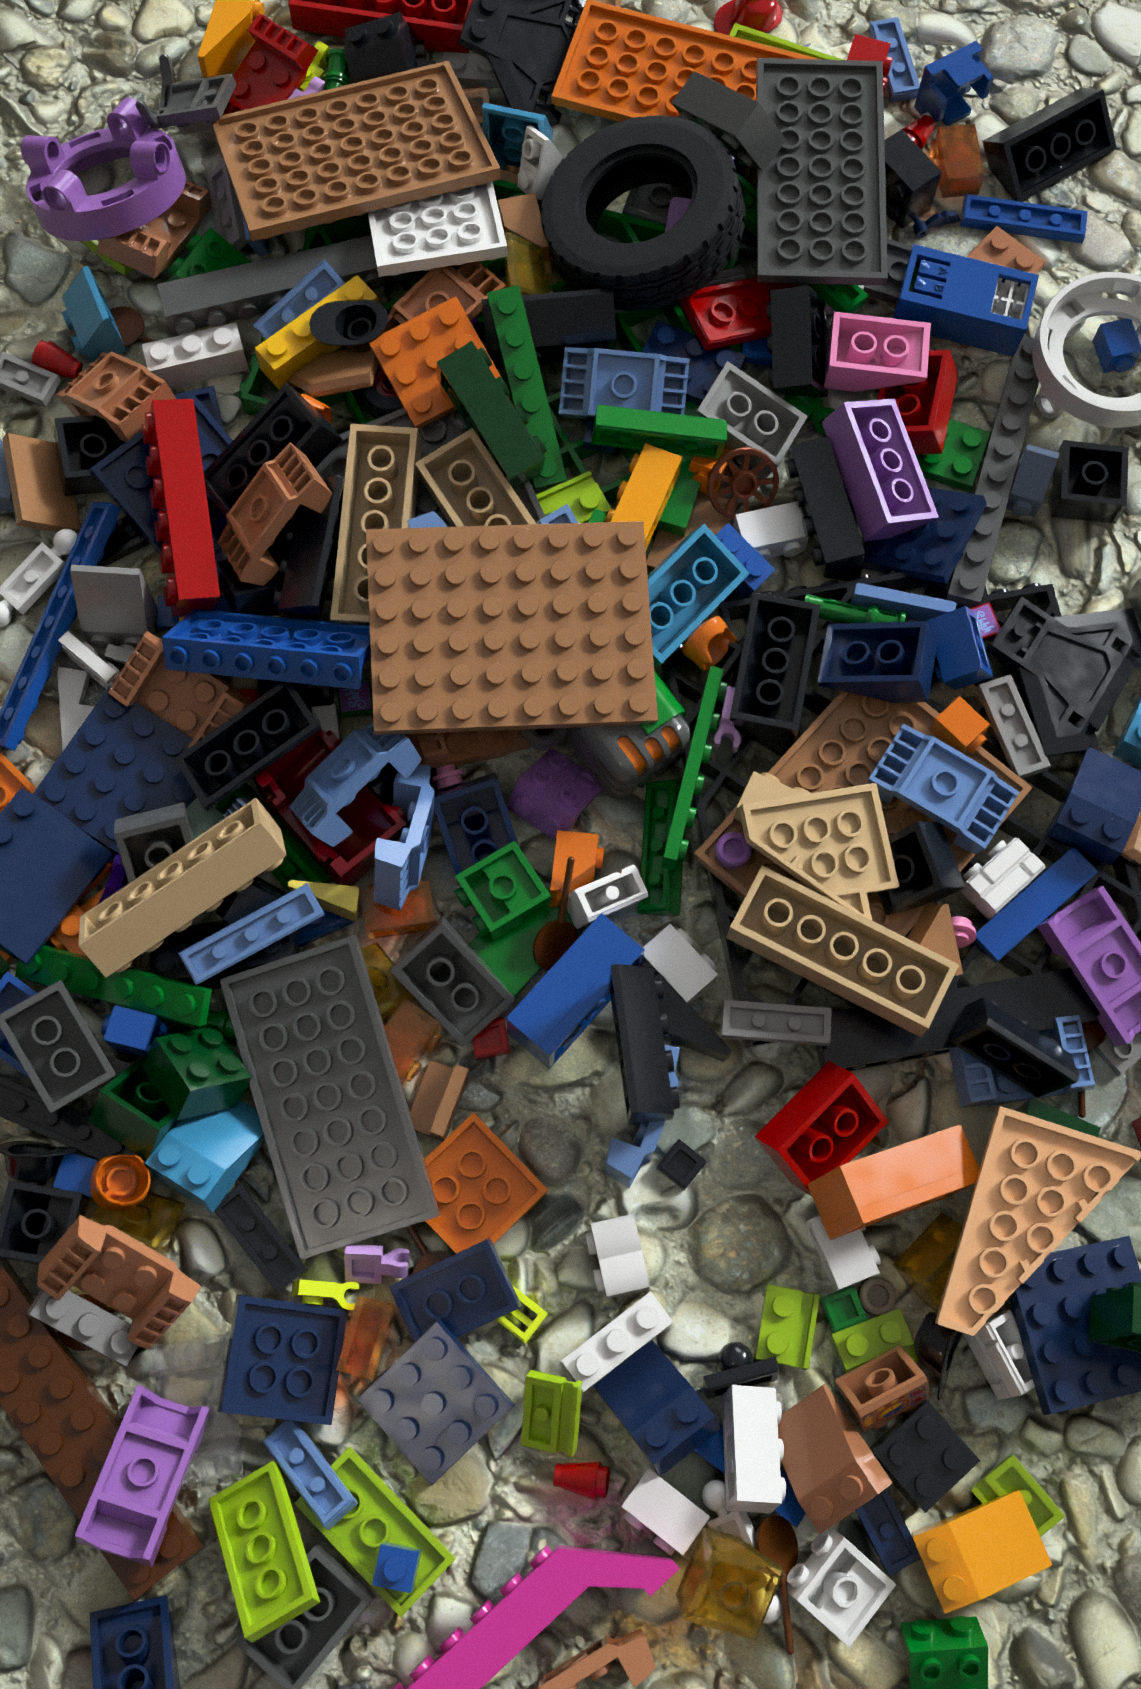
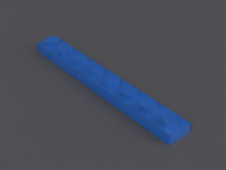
M92 502L76 542L72 547L0 710V749L15 751L17 745L24 738V729L31 714L34 713L38 706L39 695L44 684L51 676V668L57 654L63 649L62 644L58 640L68 631L71 623L78 615L70 573L71 565L97 566L103 558L104 547L110 534L117 526V518L121 511L119 507L111 502Z

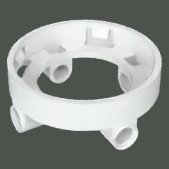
M1102 272L1084 276L1071 282L1054 296L1037 328L1033 341L1032 357L1035 373L1042 387L1035 396L1036 406L1039 412L1047 419H1052L1066 411L1070 415L1093 425L1112 428L1138 426L1141 429V392L1122 398L1105 397L1095 394L1084 388L1073 378L1067 369L1063 356L1064 340L1075 335L1083 327L1087 318L1098 315H1115L1131 319L1139 325L1136 333L1141 344V276L1122 272ZM1102 293L1129 296L1133 298V303L1115 298H1102Z

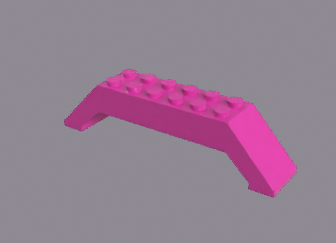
M546 1545L530 1560L529 1564L533 1568L523 1578L518 1572L501 1587L500 1592L503 1596L494 1605L489 1599L471 1615L470 1620L473 1624L465 1632L460 1627L454 1630L442 1642L440 1648L443 1652L435 1660L429 1654L409 1674L412 1681L406 1687H403L399 1682L392 1689H481L589 1586L645 1589L652 1596L680 1568L667 1556L557 1545L551 1550Z

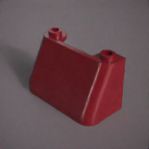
M321 728L257 774L253 779L260 796L268 807L331 877L334 883L337 885L354 886L375 865L376 839L398 841L402 835L403 828H407L406 822L408 818L398 805L395 804L392 807L387 803L383 805L365 785L349 805L342 807L337 812L353 831L347 838L332 847L310 833L289 806L304 789L305 778L341 743L331 730L325 733Z

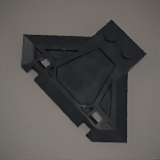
M472 0L457 44L488 59L510 108L546 115L550 126L559 124L562 113L555 109V105L551 104V96L586 0ZM567 15L573 18L572 23L565 20ZM539 94L545 96L544 102L538 100Z
M1021 596L986 651L1018 672L1036 733L1044 749L1045 756L1085 752L1091 745L1092 740L1085 734L1086 730L1099 731L1135 669V666L1128 660L1129 656L1141 657V631L1133 608L1052 617ZM1112 644L1118 647L1117 651L1111 647ZM1069 717L1076 721L1074 725L1067 721Z

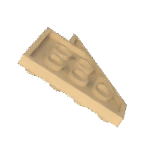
M876 783L747 803L738 807L746 843L816 893L872 920L867 894L899 887Z

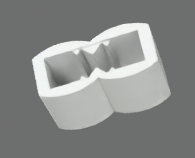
M634 1214L590 1223L592 1232L585 1234L589 1255L597 1254L600 1269L593 1270L597 1291H605L606 1298L610 1299L649 1290L650 1284Z

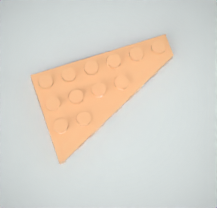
M998 1106L935 1323L974 1336L986 1324V1321L992 1314L1003 1306L1007 1298L1062 1243V1240L1078 1223H1081L1097 1206L1101 1198L1109 1190L1113 1189L1119 1182V1179L1132 1165L1140 1160L1141 1151Z

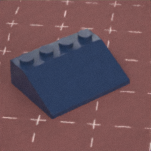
M20 788L0 813V950L28 966L110 862L113 855L50 804L23 788Z

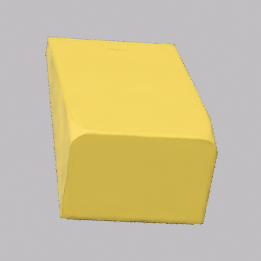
M297 880L288 882L289 893L308 883L322 909L346 919L358 921L360 890L358 886Z

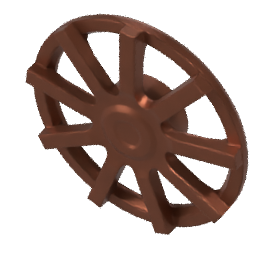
M749 446L723 453V456L718 459L708 473L707 496L713 507L721 515L733 520L735 519V514H732L731 510L738 498L742 499L744 512L750 511L748 498L755 496L764 503L759 509L768 508L773 502L779 486L778 470L773 460L761 450ZM744 454L742 469L738 470L732 458ZM751 455H756L763 459L756 467L749 471ZM725 462H727L732 470V476L718 473ZM769 465L773 477L756 479V475ZM715 479L729 483V486L714 492ZM773 484V489L768 499L757 491L758 485ZM732 493L725 509H723L716 499Z

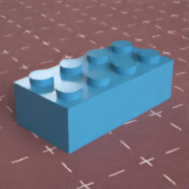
M705 524L689 533L648 575L654 668L662 664L750 574Z

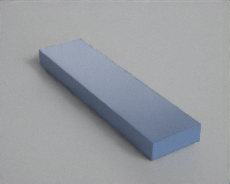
M308 883L178 954L194 983L198 985L325 914Z

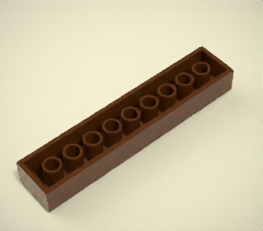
M0 1257V1404L81 1521L121 1423L69 1348L64 1344L56 1329L27 1313L35 1299L8 1260ZM174 1503L167 1521V1531L152 1567L101 1551L134 1601L145 1597L206 1548L176 1503Z

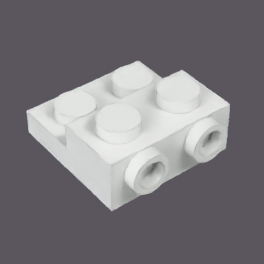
M831 1528L828 1533L823 1532L815 1537L811 1544V1551L813 1553L804 1565L802 1563L796 1564L789 1571L787 1590L793 1599L850 1648L896 1584L851 1542Z

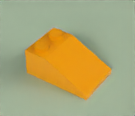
M260 0L215 1L197 55L203 78L230 73L234 75L255 42L247 29L260 13L264 15L263 2H260Z
M1019 1489L913 1532V1540L945 1614L982 1600L1052 1566Z

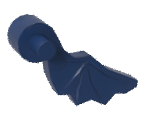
M945 210L934 214L926 221H920L918 216L914 217L913 221L915 224L912 228L916 237L922 238L929 233V228L940 227L949 223L959 222L961 219L955 211L948 212Z

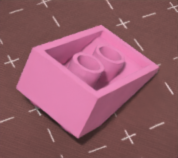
M834 311L828 334L823 388L859 392L926 381L931 323Z

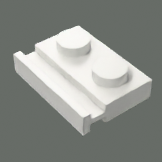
M69 631L58 640L69 659L83 671H87L90 677L105 690L113 685L120 671L112 663H105L99 658V654L87 642H80Z

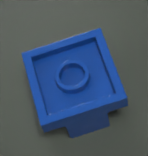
M977 41L925 66L914 108L920 115L929 112L935 122L942 120L946 126H949L970 115L972 109L961 95L970 91L971 87L981 99L988 96L993 76L981 62L983 48Z

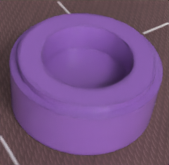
M729 832L721 836L715 848L717 861L727 869L743 867L751 855V846L746 843L744 835L737 832Z

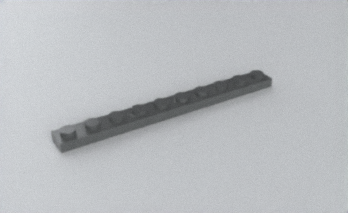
M1023 336L1014 357L1011 359L975 491L976 495H983L985 497L987 505L954 569L946 600L972 608L979 606L982 600L1039 384L1032 357L1034 338Z

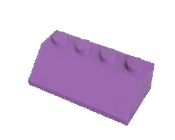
M895 399L844 402L822 421L865 541L892 538L939 518Z

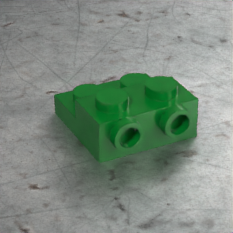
M515 841L455 876L459 887L454 890L457 898L464 908L471 905L476 913V916L472 918L476 928L482 936L488 933L493 941L523 923L522 918L552 901L550 893Z

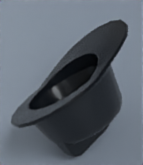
M374 300L335 301L318 307L312 314L309 325L312 335L321 343L332 346H345L353 352L364 353L372 350L369 342H372L384 333L383 331L388 322V315L383 305Z
M10 1141L0 1144V1153L4 1155L8 1176L17 1182L39 1186L45 1185L53 1177L60 1155L78 1151L76 1147L54 1146L38 1141Z
M929 1312L926 1314L916 1334L914 1347L919 1362L940 1378L937 1400H941L953 1356L963 1333L936 1324L937 1313Z

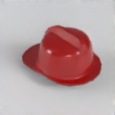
M732 0L719 8L715 14L714 26L716 32L730 35L735 23L765 33L778 27L782 21L783 12L777 0Z

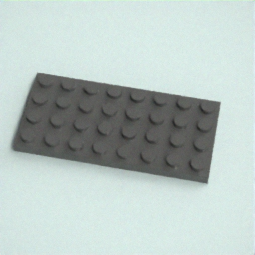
M757 58L756 101L760 103L786 138V141L764 172L756 168V282L886 286L888 265L883 61Z
M351 935L219 979L243 1064L252 1077L249 1085L300 1260L441 1216L357 936Z

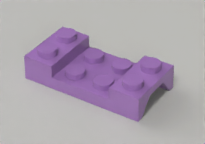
M1100 886L1090 890L1039 924L1037 928L1054 954L1064 957L1100 1012L1098 1015L1100 1020L1098 1021L1114 1046H1121L1133 1041L1135 1034L1141 1031V943L1104 886Z
M136 1386L74 1535L78 1543L149 1567L153 1566L167 1531V1521L194 1452L197 1453L210 1421V1408L205 1406L188 1407L160 1398L143 1386Z

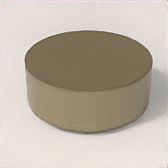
M874 1277L868 1279L859 1288V1299L864 1311L868 1314L875 1316L888 1313L896 1303L895 1288L884 1278Z

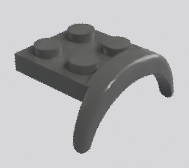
M161 54L159 63L162 77V94L157 112H152L146 103L141 100L135 103L141 117L151 128L185 127L191 123L201 121L212 123L222 117L237 84L232 73L176 82L169 56Z

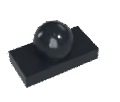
M730 1342L722 1347L717 1357L721 1372L703 1376V1388L706 1398L711 1399L722 1396L731 1385L755 1387L777 1381L779 1366L776 1356L754 1362V1355L748 1346L741 1342Z

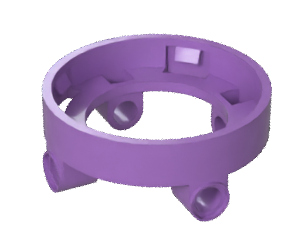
M129 97L122 99L107 117L109 128L82 135L63 145H60L58 139L53 136L27 135L23 138L21 155L31 171L26 184V192L41 227L47 233L57 238L72 241H90L117 236L154 220L169 209L179 198L185 187L186 175L174 141L165 132L148 126L135 106L137 100ZM130 157L135 178L113 190L96 195H86L82 182L76 176L78 173L101 163Z

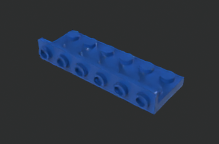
M193 609L162 637L165 667L168 670L360 689L363 686L362 667L371 658L370 626Z

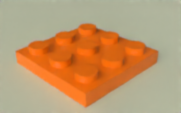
M456 296L369 342L370 348L414 428L420 429L456 410L437 380V362L470 341L474 343L477 349L482 347L486 351ZM491 360L492 366L489 368L494 377L498 378L500 374Z
M474 1112L424 1159L441 1215L425 1222L455 1254L489 1237L493 1245H495L548 1193V1189Z

